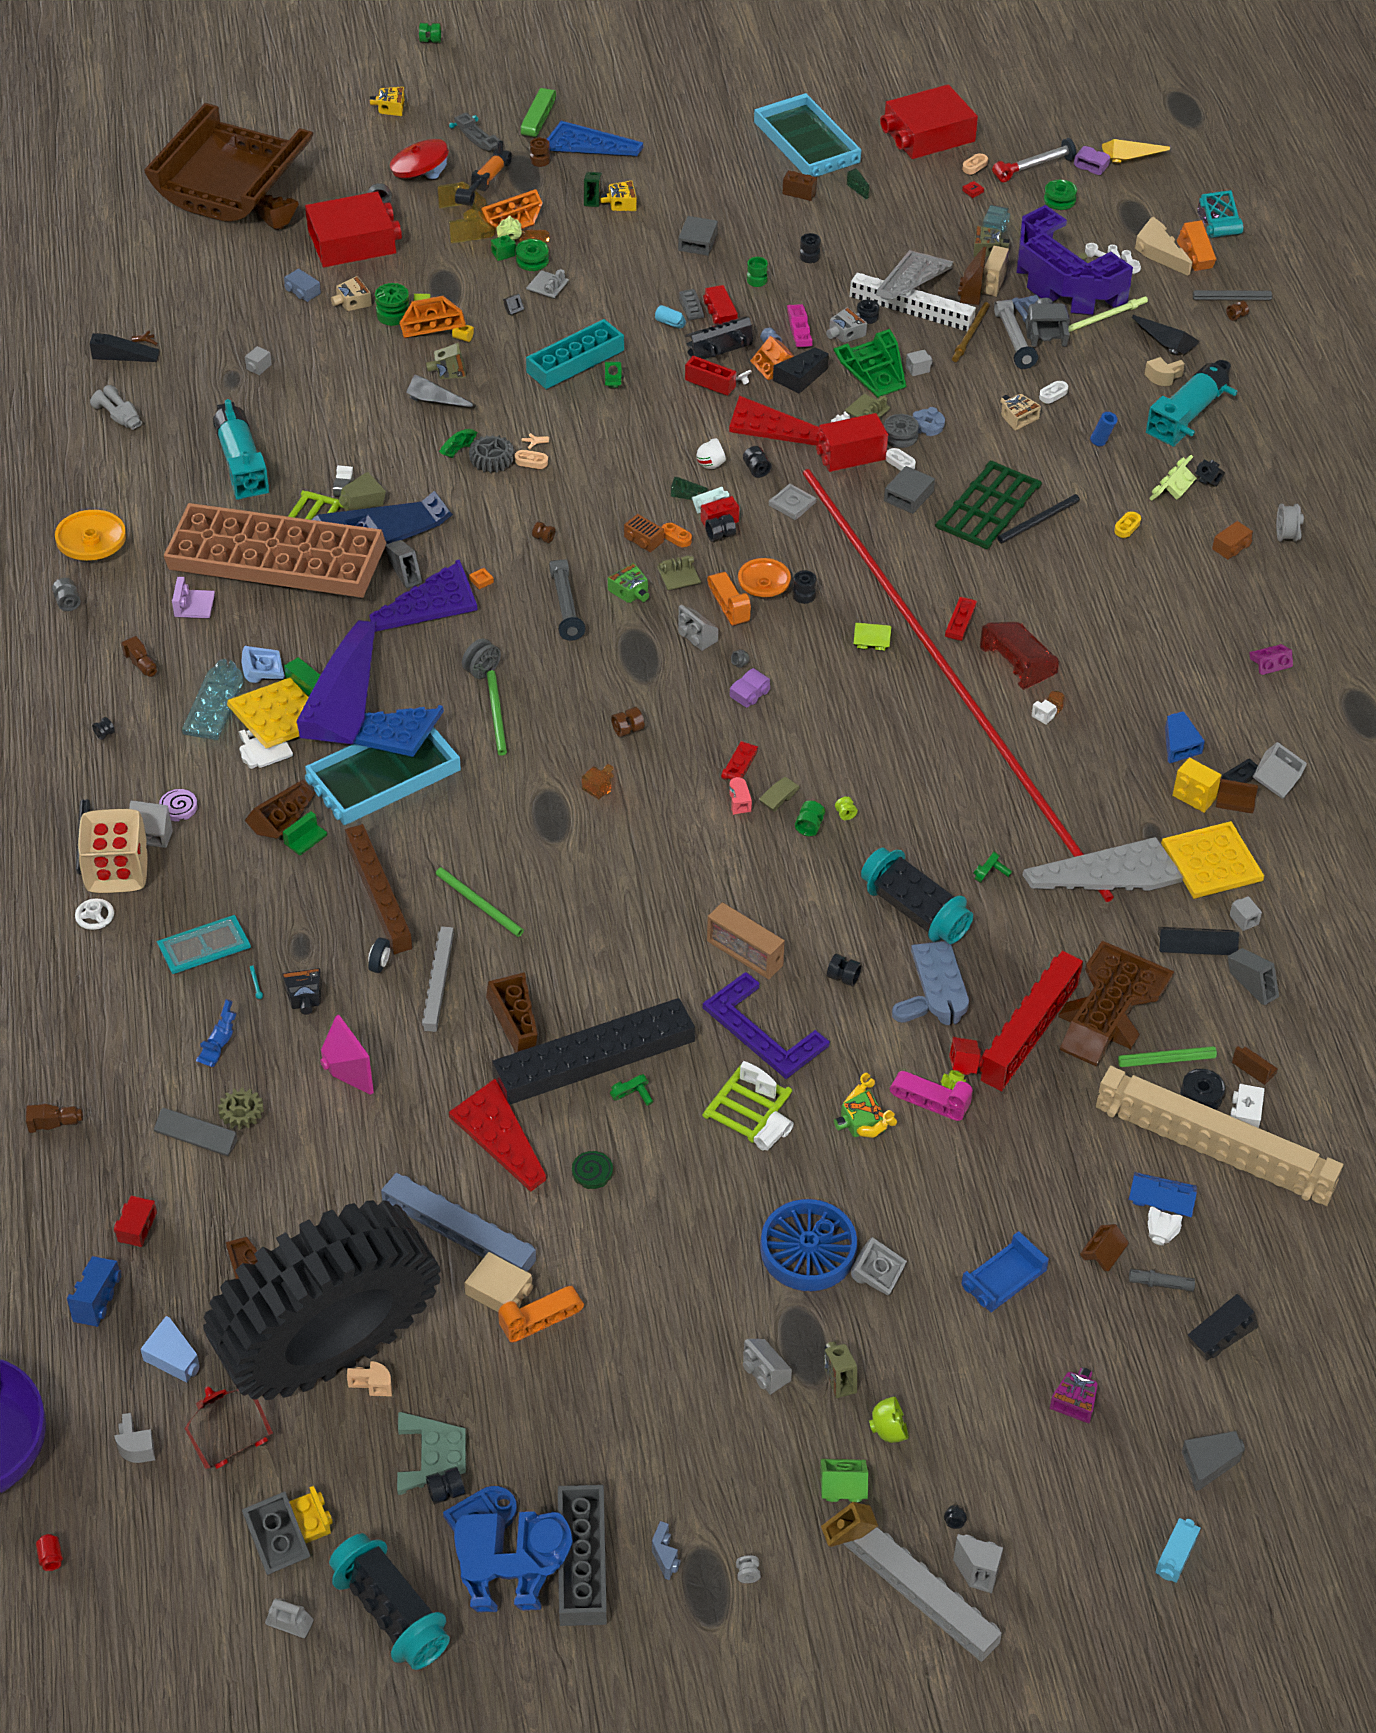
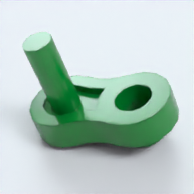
M994 851L983 866L979 864L973 874L976 875L974 879L981 883L992 867L1007 877L1010 876L1012 870L998 861L1000 855Z
M645 1074L639 1075L625 1083L618 1082L611 1087L610 1095L614 1101L638 1091L646 1106L654 1102L645 1088L649 1083Z

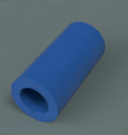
M1104 412L1101 415L1090 437L1094 445L1104 446L1118 421L1115 414Z

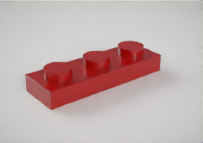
M964 597L959 598L946 629L945 637L963 640L976 608V600Z

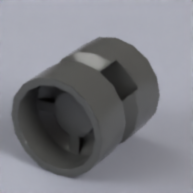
M61 578L54 582L52 591L59 609L62 611L75 610L80 605L81 600L73 580Z

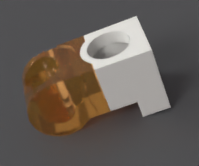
M1059 691L1050 692L1049 697L1044 702L1040 703L1037 701L1033 704L1031 716L1044 724L1049 723L1063 709L1064 694Z

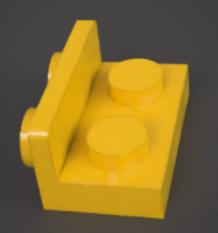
M314 1486L309 1487V1494L289 1501L305 1543L331 1534L330 1524H333L329 1511L324 1512L322 1507L325 1505L321 1492H316Z

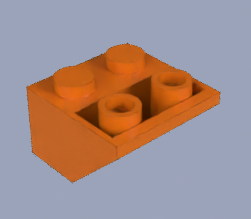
M769 336L750 362L767 380L773 379V366L794 357V355L781 341Z

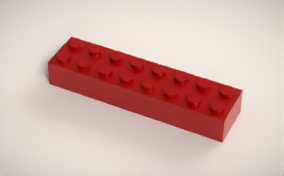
M1061 951L1058 957H1053L1049 969H1045L1040 981L1034 983L1030 995H1026L1023 998L1021 1007L1019 1009L1016 1008L1012 1014L1011 1021L1004 1024L1000 1036L996 1035L991 1048L984 1051L982 1055L984 1061L980 1068L982 1082L1001 1092L1079 986L1083 960L1064 951Z

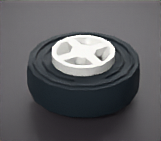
M379 937L372 945L368 957L369 971L380 973L387 964L390 955V941L388 939Z

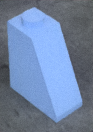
M166 1316L142 1346L143 1361L187 1383L199 1370L198 1357L173 1321Z

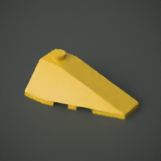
M1117 139L1102 144L1103 152L1108 154L1112 163L1115 164L1170 150L1169 146Z

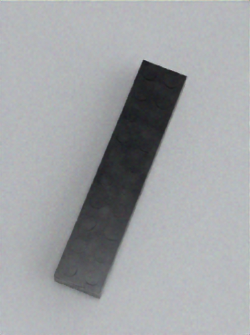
M676 998L492 1060L493 1077L498 1082L507 1102L511 1105L695 1042V1025L680 998Z

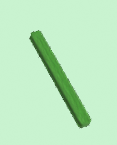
M1210 1046L1119 1055L1118 1065L1119 1067L1211 1059L1216 1058L1217 1051L1216 1047Z

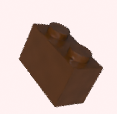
M788 170L783 178L782 194L812 201L816 194L817 177Z

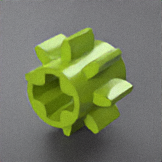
M951 1070L949 1074L944 1073L941 1083L942 1086L953 1090L956 1082H966V1079H964V1074Z

